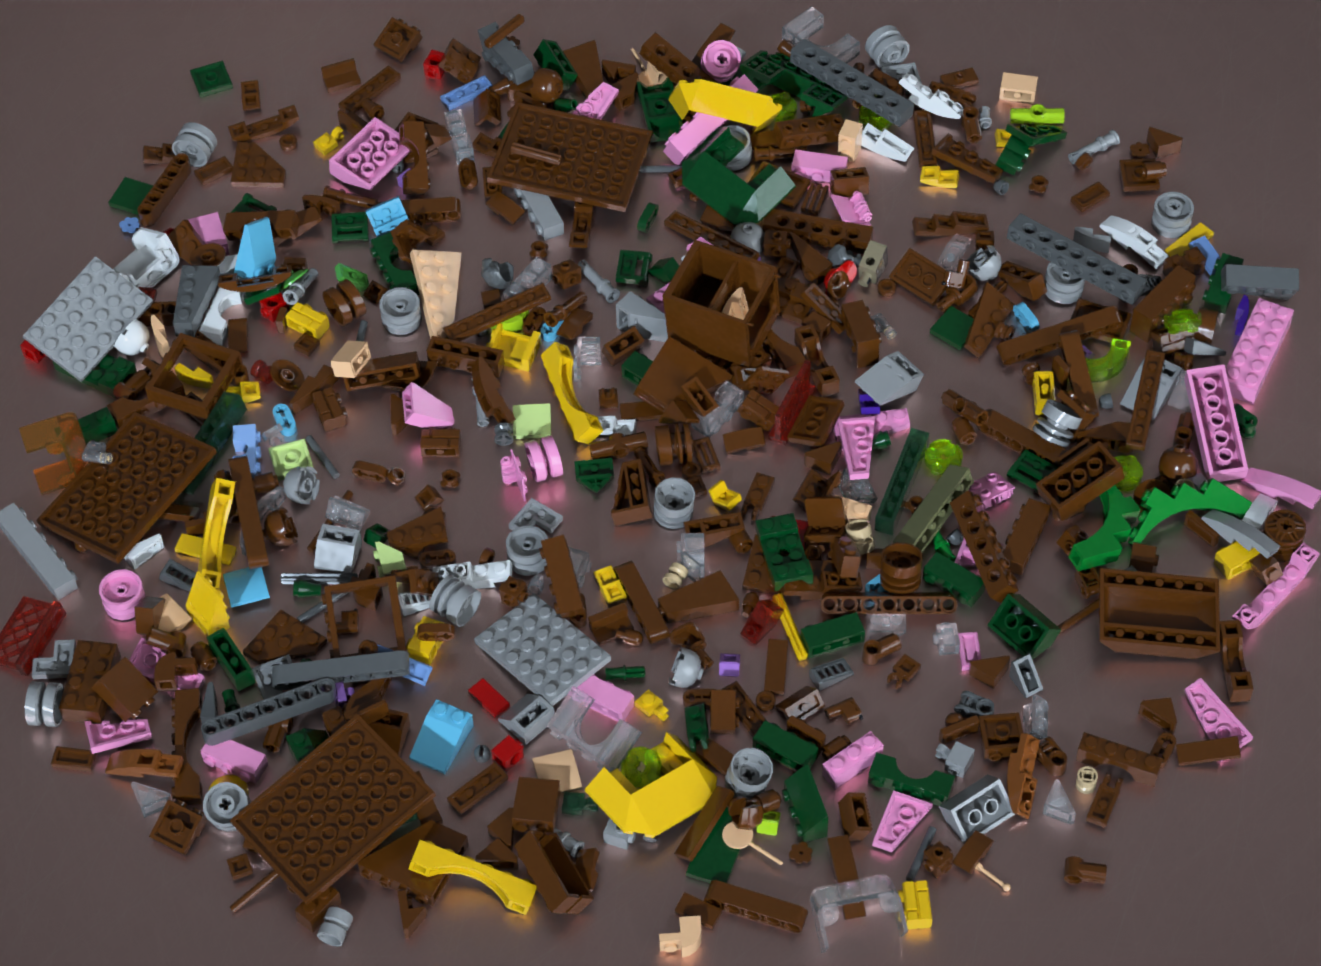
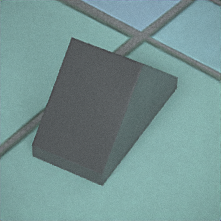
M1030 653L1011 662L1009 677L1025 698L1043 690Z

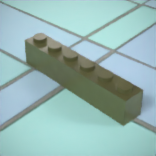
M949 465L895 537L893 543H909L919 548L923 553L953 512L950 502L968 491L974 483L970 469Z

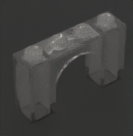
M811 6L782 27V39L790 40L794 45H797L803 39L811 42L808 38L823 28L824 15ZM846 34L834 44L827 46L816 45L845 63L860 55V42L849 34Z
M573 686L546 727L552 730L550 734L559 740L561 738L567 741L566 745L574 751L577 749L582 751L581 756L590 762L592 760L598 763L597 767L600 770L603 767L608 771H613L616 768L619 769L642 732L627 721L620 719L606 740L596 745L587 744L581 735V722L595 699Z

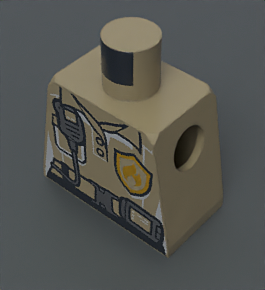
M872 240L869 241L859 264L860 279L858 283L861 286L868 287L870 282L874 284L878 282L888 264L886 245Z

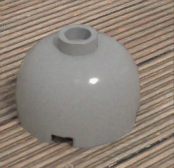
M743 222L732 230L730 238L760 254L764 251L765 232L758 224Z
M988 245V249L985 250L982 248L978 249L967 259L970 261L968 273L978 281L993 280L1001 269L1002 258L992 245Z
M297 466L289 470L283 482L286 496L291 501L299 504H310L311 499L315 500L320 486V481L316 479L315 475L318 474L317 471L309 466Z
M681 646V651H678L671 669L674 676L673 678L669 677V684L686 688L693 685L696 679H701L704 668H701L700 657L694 651Z

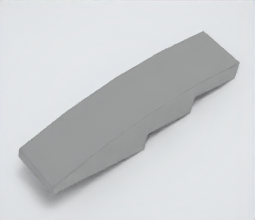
M1213 509L1201 518L1230 544L1237 541L1248 551L1255 548L1267 559L1281 547L1258 529L1229 514Z

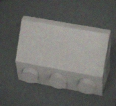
M988 774L939 805L946 823L964 844L976 830L985 834L1015 815L1012 812L1008 795L1000 778Z

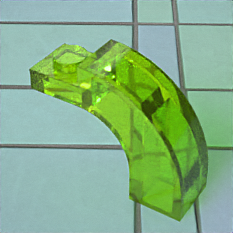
M1112 338L1111 348L1107 355L1098 359L1085 358L1091 382L1109 380L1124 369L1128 360L1131 341Z

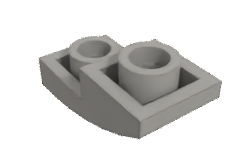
M1075 227L1073 241L1088 249L1109 253L1111 236L1093 234V228Z

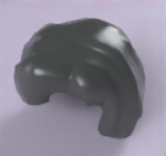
M837 244L829 250L827 259L833 263V268H838L847 260L853 261L856 268H858L862 256L860 253H857L856 256L852 251H846L845 246Z
M485 258L482 260L481 277L489 286L495 289H506L514 279V267L508 262L500 264L497 261H492V258Z

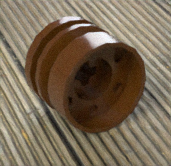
M682 423V432L679 430V425L675 424L674 433H670L668 425L655 426L656 448L660 466L672 465L673 456L676 455L680 464L683 463V455L686 456L687 463L692 462L694 445L688 423Z
M1290 510L1272 512L1267 517L1262 533L1281 546L1272 555L1278 562L1290 561L1292 554L1303 543L1306 533V524L1303 518Z
M900 542L889 544L881 552L880 584L885 590L894 594L906 595L913 593L920 587L923 559L920 549L912 544Z

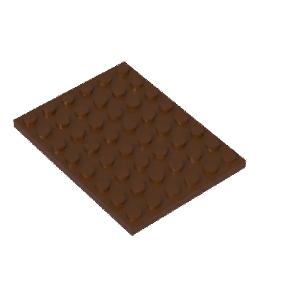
M517 102L488 173L487 182L626 212L651 142L653 131ZM513 142L556 153L562 156V161L560 165H555L515 154L510 151Z
M134 412L107 441L102 450L96 454L97 456L103 455L104 459L102 461L100 459H91L36 521L40 526L119 564L213 458L217 451L214 447Z
M356 714L235 815L230 822L308 906L436 795L394 750Z

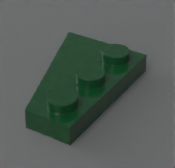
M1007 124L1005 130L1024 141L1028 146L1046 144L1052 141L1056 142L1057 140L1065 139L1067 135L1066 131L1055 125H1036V128L1021 124L1020 128H1016L1013 124Z

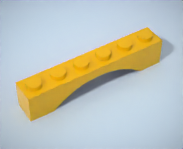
M554 342L540 355L543 365L555 389L561 409L567 418L573 438L577 442L589 445L603 432V428L598 416L591 415L585 411L575 396L572 383L574 360L568 346Z
M216 478L211 485L198 571L203 576L207 575L210 578L215 589L219 588L223 541L235 488L234 481Z
M419 841L409 866V870L426 877L451 873L474 878L492 889L502 900L506 908L524 915L527 914L537 886L528 879H519L510 872L496 870L490 864H481L469 856H461L451 849L440 848L431 841Z

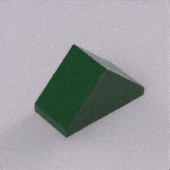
M674 257L660 259L649 269L648 273L667 285L674 277L679 264Z

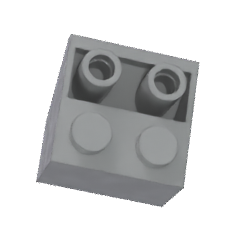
M322 524L317 538L314 568L338 573H352L362 546L360 530Z
M526 694L501 715L498 721L527 745L555 721L554 708L541 696Z

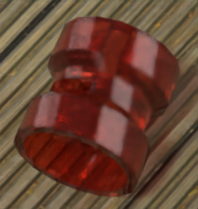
M257 360L253 364L250 374L255 378H260L265 384H270L273 381L270 374L271 365L267 366L264 361Z

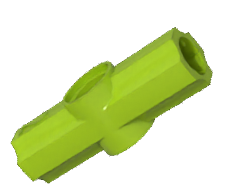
M1035 104L1031 108H1011L1010 123L1030 124L1035 128L1036 125L1064 123L1065 112L1064 108H1045L1041 104Z

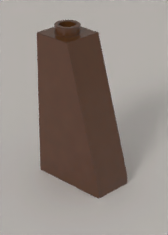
M595 40L563 51L578 74L575 82L586 99L603 83Z
M721 570L658 598L657 608L662 618L669 624L738 611L739 598Z

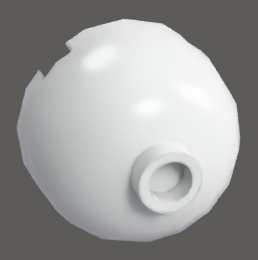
M135 319L125 328L127 329L125 333L120 334L114 345L119 352L128 356H134L140 352L145 353L150 346L148 344L150 339L148 328L141 321Z

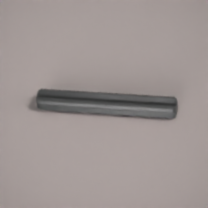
M281 573L280 580L281 584H294V581L301 579L316 584L336 585L349 583L352 576L358 578V574Z

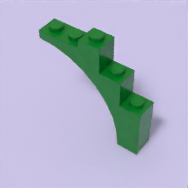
M1214 478L1203 481L1199 487L1200 492L1185 483L1175 485L1170 492L1171 497L1155 487L1149 490L1146 489L1141 496L1142 502L1140 504L1146 511L1143 510L1138 517L1139 523L1136 527L1132 528L1129 535L1130 539L1127 543L1132 546L1133 542L1141 544L1146 535L1159 522L1181 511L1193 509L1211 511L1214 509L1241 520L1252 502Z
M1116 485L1099 495L1104 512L1103 526L1088 539L1074 544L1068 558L1078 572L1116 562L1123 549L1120 543L1127 541L1132 530L1130 524L1135 523L1141 511L1139 505L1131 496L1124 498Z

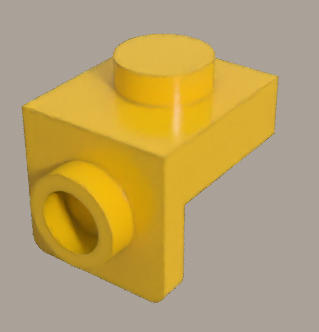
M723 480L718 481L709 489L714 505L730 511L742 500L741 495L728 489Z

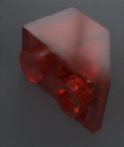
M770 599L758 601L740 634L753 644H758L776 626L784 609Z

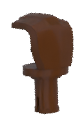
M967 273L965 287L962 288V291H959L956 287L946 288L947 295L936 303L937 308H942L940 311L944 312L953 304L960 306L972 299L978 291L976 280Z
M687 622L670 633V642L673 645H681L694 651L700 657L701 666L704 670L714 664V661L704 650L707 643L695 623Z
M733 796L728 804V813L736 828L751 830L762 823L763 808L762 805H757L758 800H749L744 796Z

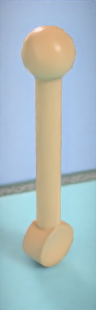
M978 862L975 867L976 870L982 871L1002 886L1004 891L1011 889L1010 884L1002 882Z

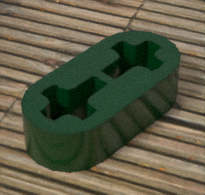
M651 202L647 204L637 224L638 231L645 233L649 231L658 214L659 205Z

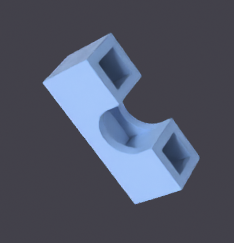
M256 424L234 425L233 444L235 452H246L241 456L247 455L251 476L254 478V475L261 473V463L258 462V458H261V447H258V443L261 442V432L257 431Z

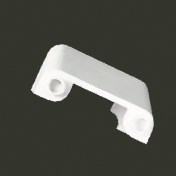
M141 227L132 236V244L135 250L114 267L113 270L146 294L177 267L180 258L166 233Z

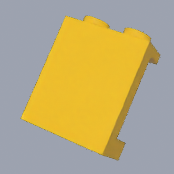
M499 323L496 329L492 330L491 341L486 344V347L503 350L504 366L530 372L542 344L541 332L533 331L530 337L504 330L503 324Z

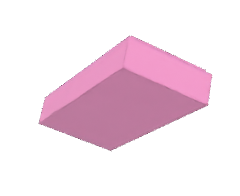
M957 633L962 671L969 670L970 661L981 660L978 633Z

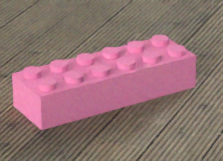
M745 74L740 78L737 76L729 85L730 87L757 93L759 90ZM697 112L690 122L684 123L677 133H673L668 138L663 152L675 165H680L709 135L729 120Z
M1261 298L1258 299L1226 366V374L1233 398L1254 405L1290 327L1294 313L1293 309Z
M1225 365L1186 370L1184 381L1206 480L1214 478L1218 482L1246 478L1248 466Z

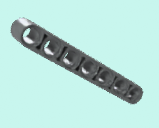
M391 651L276 665L272 668L273 689H295L323 678H330L335 683H348L405 676L410 673L409 653L407 651Z
M323 678L208 719L201 726L204 742L211 746L328 705L334 702L337 697L335 682L330 678Z

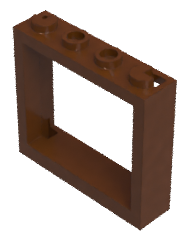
M180 333L177 339L173 340L168 353H165L162 363L155 369L152 379L145 386L148 400L209 420L243 364L240 352ZM184 348L226 361L202 402L160 389Z
M395 575L324 586L325 593H321L323 605L327 604L328 612H324L325 623L330 625V631H327L328 643L332 642L333 650H329L330 659L359 655L358 653L340 655L332 595L389 586L398 646L389 649L407 651Z

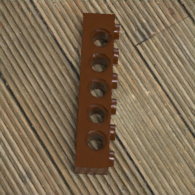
M656 32L641 47L639 54L643 59L649 61L658 71L665 74L670 81L678 84L679 80L688 81L687 83L694 82V79L718 83Z
M773 209L763 221L764 232L765 230L787 231V238L789 239L795 233L811 245L833 248L839 244L845 246L846 251L850 250L860 254H864L869 241L873 239L872 226Z
M966 491L950 502V505L989 597L1001 603L1008 593L1015 594L1019 591L1016 585L1017 579L1009 569L1010 563L1003 555V547L997 541L995 536L997 533L989 522V514L982 506V498L978 494Z

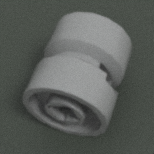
M329 907L324 917V923L321 924L318 930L317 937L328 945L339 947L342 946L345 940L346 931L351 926L353 916L342 908Z

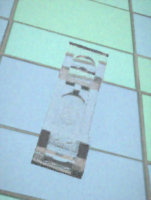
M955 234L944 248L937 265L945 270L955 271L959 259L962 258L963 254L967 253L973 239Z
M279 486L273 489L257 502L260 521H262L269 510L274 511L278 509L284 502L286 497L283 487ZM241 528L240 546L242 554L246 556V548Z

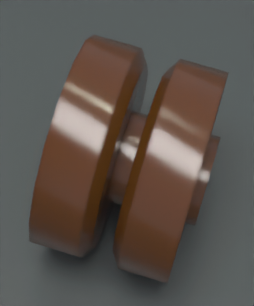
M348 279L337 283L336 288L330 287L323 291L324 303L331 316L339 325L346 326L352 322L353 317L359 318L366 314V306L362 296Z

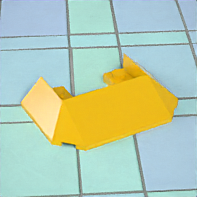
M694 79V82L687 83L688 81L679 80L669 96L670 103L682 120L690 110L740 122L745 125H752L751 134L758 133L769 126L782 110V105L779 103L775 105L773 98L770 96L702 79Z
M666 732L662 743L647 752V757L665 774L664 776L638 790L618 768L609 772L603 767L584 790L623 833L633 834V832L645 834V837L654 838L703 809L717 786V776L700 758L691 752L690 748L677 735Z

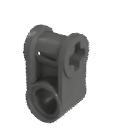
M963 691L959 704L955 705L954 711L960 713L964 718H970L975 715L979 718V716L994 715V703L990 699L983 698L970 691Z

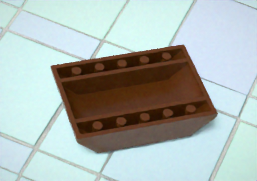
M1100 568L1099 642L1115 652L1188 659H1197L1219 653V579Z

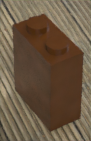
M126 657L92 686L124 722L130 718L134 720L143 712L141 708L143 706L148 708L155 701L153 697L159 692Z
M519 777L511 818L513 830L520 832L529 830L542 831V833L544 831L554 832L561 793L560 780Z

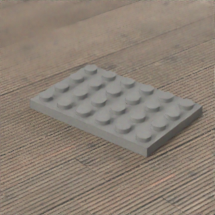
M95 256L26 331L23 339L82 382L114 347L120 334H124L127 330L125 328L133 320L139 319L151 306L153 299Z
M535 593L530 595L524 603L521 602L519 606L513 608L474 638L476 645L551 706H554L611 661L610 654L567 619L562 618L560 614H556V611Z

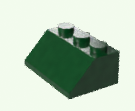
M1010 593L1007 594L987 625L1022 656L1030 653L1032 660L1048 649L1061 632V629L1022 595Z
M307 728L286 736L288 748L296 764L329 738L326 730Z
M804 765L784 781L782 796L784 801L789 803L788 811L790 818L795 819L797 836H801L803 842L807 843L827 837L828 815L809 765Z

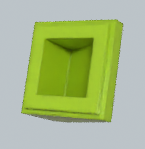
M770 811L764 813L762 823L757 826V833L777 835L781 812Z

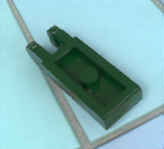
M704 703L684 708L687 737L691 752L696 751V741L700 740L704 749L709 748V731Z

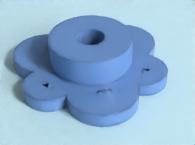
M126 217L125 221L119 223L122 231L134 233L140 227L137 217Z

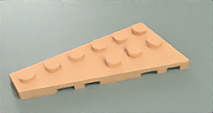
M413 249L410 252L430 339L432 336L448 339L443 328L454 323L462 252Z

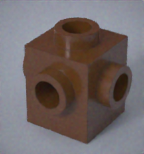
M765 230L764 256H786L787 249L791 247V239L787 238V231Z
M571 259L554 265L552 280L563 290L581 283V267Z
M1076 524L1067 529L1056 543L1069 556L1074 544L1084 541L1089 537Z
M509 576L506 582L503 581L499 588L501 603L511 608L519 606L521 602L524 603L529 595L527 583L520 578Z
M940 841L935 845H929L924 850L923 866L937 879L952 868L954 856L952 850L948 846H944Z

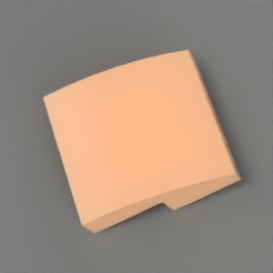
M739 287L731 295L722 313L744 320L749 308L742 287Z
M152 315L151 325L160 357L163 360L165 353H168L170 347L164 325L155 315Z
M166 593L160 597L165 598V603L158 629L169 633L174 631L180 632L190 622L192 617Z
M572 749L532 758L536 777L539 779L560 780L561 793L582 788Z

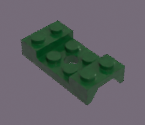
M668 77L661 85L650 87L645 86L640 81L637 82V93L646 122V130L653 131L651 142L668 140L683 125L682 119L669 101V96L674 87ZM657 106H663L664 108L658 109V108H656V107H657Z
M107 354L98 363L97 366L100 368L91 371L82 383L116 398L113 395L115 386L122 382L128 374H135L137 372L135 363L120 356L117 359ZM53 361L55 370L76 379Z
M794 513L756 520L755 530L774 590L779 591L786 583L797 580L813 584V572L798 534ZM781 552L789 553V555L786 557H783L779 554Z

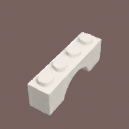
M218 287V291L212 297L211 306L207 309L205 319L200 324L198 331L215 344L223 346L228 336L227 321L221 316L227 308L242 304L246 292L230 291Z

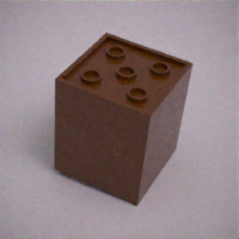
M694 240L663 294L668 337L679 340L685 346L749 368L780 313L778 278L781 276L777 274V267ZM739 287L744 289L749 308L744 320L722 313L728 299Z

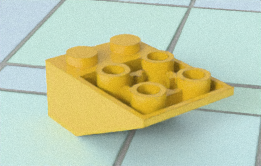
M198 571L196 572L185 605L187 613L206 636L222 628L227 631L230 629L228 621L230 617L226 612L227 606L223 601L224 595L219 588L215 589L212 586L213 583L207 575L203 576Z

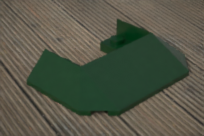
M760 50L740 64L742 74H745L755 86L759 83L772 84L799 97L807 105L815 106L812 117L833 111L849 98L805 70L795 66L790 62V56L784 53L768 54L767 51Z
M718 127L682 162V185L733 225L743 222L760 223L796 185L781 166L776 169L771 164H768L747 184L725 167L745 148L744 144L731 135L729 127Z

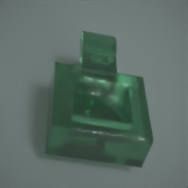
M564 792L562 814L583 815V810L598 811L599 806L591 797L586 798L585 793Z

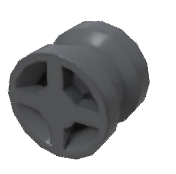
M509 423L497 424L494 427L496 434L494 437L495 443L500 446H507L513 443V426Z

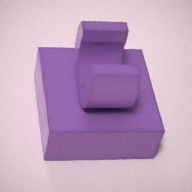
M343 682L335 683L337 694L335 703L336 707L340 706L343 709L344 703L349 701L355 691L353 687L344 689Z

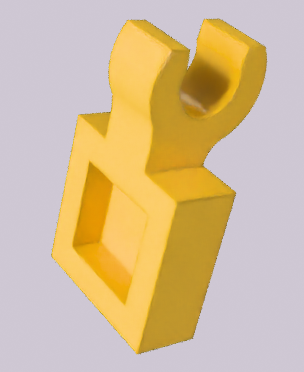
M337 126L330 135L327 132L313 141L314 147L324 156L337 148L338 141L345 137L341 133L343 129Z
M649 689L634 702L635 707L648 717L654 714L663 722L669 717L667 714L669 710L663 706V700Z

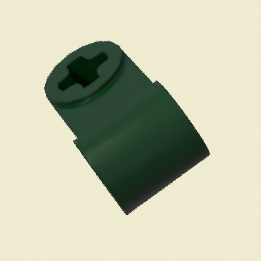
M1235 403L1234 409L1241 437L1246 439L1253 438L1256 434L1257 417L1244 409L1240 404Z

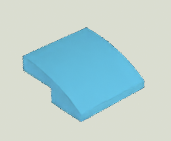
M399 196L365 210L377 237L390 233L406 219L409 220Z
M247 567L223 574L231 608L270 598L262 567L251 570Z

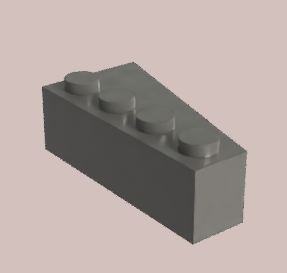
M496 22L478 29L483 49L482 56L485 61L491 63L494 68H497L501 74H504L509 81L514 82L516 85L532 79L534 76L532 62L521 50L517 49L512 40L508 41L505 37L491 49L484 45V40L498 30L499 25Z
M1226 264L1221 269V291H1226L1229 294L1240 293L1289 300L1299 291V269Z
M182 265L173 319L176 337L180 333L195 337L203 320L204 312L207 311L209 302L216 293L215 289L220 276L219 266Z

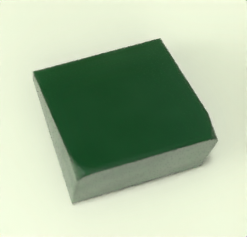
M377 523L366 529L363 540L376 548L375 542L379 541L384 544L388 539L387 532L391 530Z

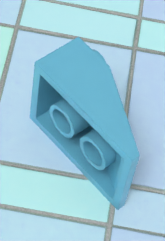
M264 217L245 224L234 273H237L238 276L244 279L271 275L273 267H275L276 254L270 219Z
M436 699L426 715L409 759L446 774L474 727L472 714Z

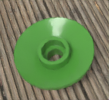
M302 269L296 272L292 270L291 276L283 281L280 292L309 270Z

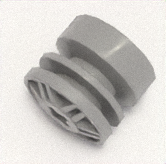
M1048 399L1042 409V413L1048 418L1038 417L1037 422L1039 424H1034L1033 430L1050 443L1068 447L1070 444L1069 439L1074 437V434L1068 428L1078 429L1082 418L1070 407Z
M673 477L663 480L656 487L653 514L655 520L660 525L670 529H678L684 527L683 522L691 521L695 491L688 481Z
M448 575L434 590L430 599V610L442 617L446 616L448 621L458 627H462L470 621L477 611L481 601V592L470 585H465L463 581L458 580L455 576Z
M756 748L739 750L733 756L726 772V788L731 789L736 797L744 796L749 800L754 795L764 792L773 774V763L769 756Z

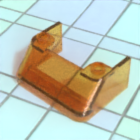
M64 413L19 428L27 453L46 448L50 454L57 455L64 452L66 460L33 470L41 495L66 488L84 468L89 459L87 456L88 449L75 413Z

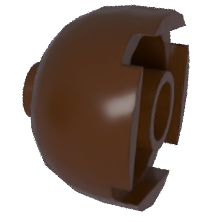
M540 68L532 77L531 82H534L533 88L530 87L532 98L542 103H551L556 101L562 94L563 80L558 72L549 68Z
M1177 444L1162 453L1158 467L1159 473L1163 476L1175 478L1176 475H1182V479H1187L1197 474L1198 464L1197 458L1191 450L1185 448L1184 445Z
M284 507L278 508L266 516L264 529L262 530L264 538L278 547L298 542L294 538L298 537L296 525L292 517H287L285 513L288 511Z

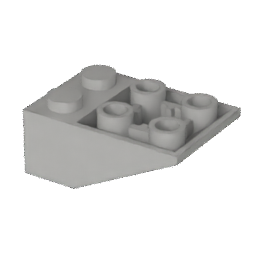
M631 291L616 304L618 329L626 332L635 326L643 339L666 342L668 334L665 313L658 310L656 306L649 304L641 296L635 295Z
M897 351L885 356L857 378L855 383L881 406L916 391L924 373Z
M1144 359L1120 402V405L1131 410L1134 409ZM1166 360L1163 363L1152 420L1156 418L1180 381L1182 367Z

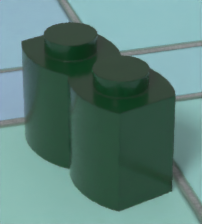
M1011 135L995 165L1014 176L1016 171H1021L1024 165L1021 161L1028 158L1031 150L1028 149L1029 146L1024 141Z

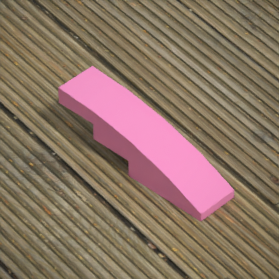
M1250 468L1246 478L1241 480L1242 484L1276 500L1279 497L1293 505L1297 501L1311 509L1314 508L1321 497L1320 490L1270 471Z

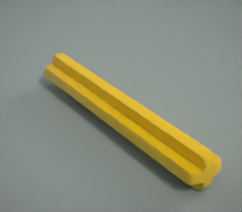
M781 593L774 594L772 601L799 661L806 660L808 652L784 597Z

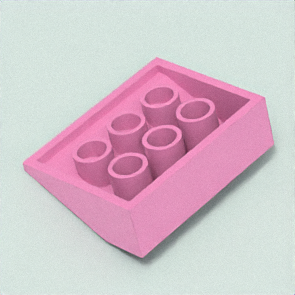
M374 117L329 160L330 174L344 183L371 190L410 150L400 144L397 131Z

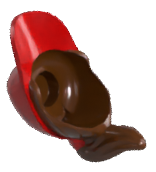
M847 260L838 268H831L824 278L825 294L838 307L840 306L838 299L845 296L857 274L856 265L851 260Z

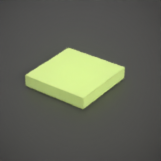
M550 403L513 405V414L516 419L513 422L514 439H533L551 435Z
M305 438L268 448L278 481L284 480L289 470L297 466L313 467Z

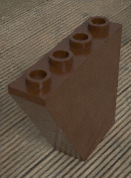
M669 336L633 395L664 413L672 400L686 401L681 386L697 376L709 393H713L726 387L733 375L726 369L715 365L710 359L700 356L695 350L687 348L679 340Z
M430 820L360 860L358 863L359 872L367 880L373 879L379 882L381 886L385 888L391 887L397 890V892L406 890L407 896L415 898L420 904L433 906L452 874H437L426 877L409 870L419 841H431L440 848L451 849L456 854L463 856L469 846L468 837Z

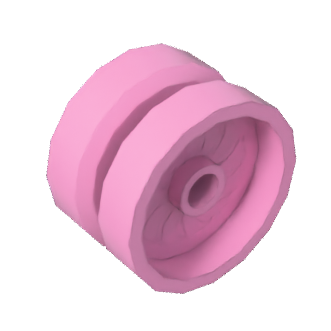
M714 41L708 45L701 57V69L718 83L727 82L733 78L739 69L741 62L740 52L729 41Z
M552 435L541 437L540 445L535 440L525 442L528 465L536 482L546 480L547 471L553 478L563 475L560 455Z
M115 570L107 574L99 585V595L104 609L113 619L129 620L134 618V607L146 597L141 579L130 570Z

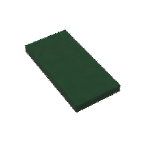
M726 807L694 860L690 861L686 876L706 883H710L712 880L728 883L741 850L727 846L722 838L724 827L733 822L728 813L729 807Z

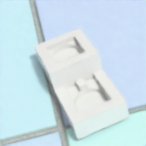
M598 416L603 428L601 436L610 437L615 433H622L625 436L636 433L637 422L635 419L617 420L616 416Z

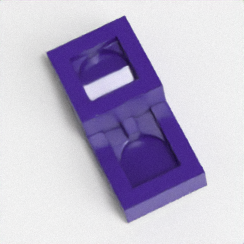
M1246 295L1241 299L1235 315V319L1238 320L1235 335L1241 337L1246 326L1249 314V300Z
M858 389L861 415L880 414V405L865 391Z

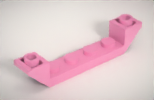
M1303 542L1292 554L1290 563L1282 570L1283 576L1269 584L1248 606L1243 604L1232 616V619L1240 620V624L1246 629L1257 628L1305 578L1320 553Z

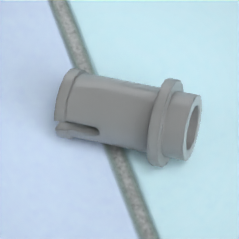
M982 106V109H979V124L981 128L987 129L992 125L990 108Z

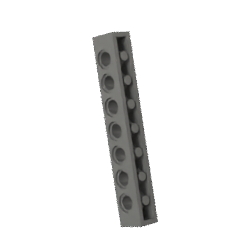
M801 40L791 49L790 62L795 66L805 70L807 73L815 76L898 127H901L913 116V102L808 40Z
M1020 213L1009 225L1007 239L1123 301L1133 305L1144 293L1147 279Z

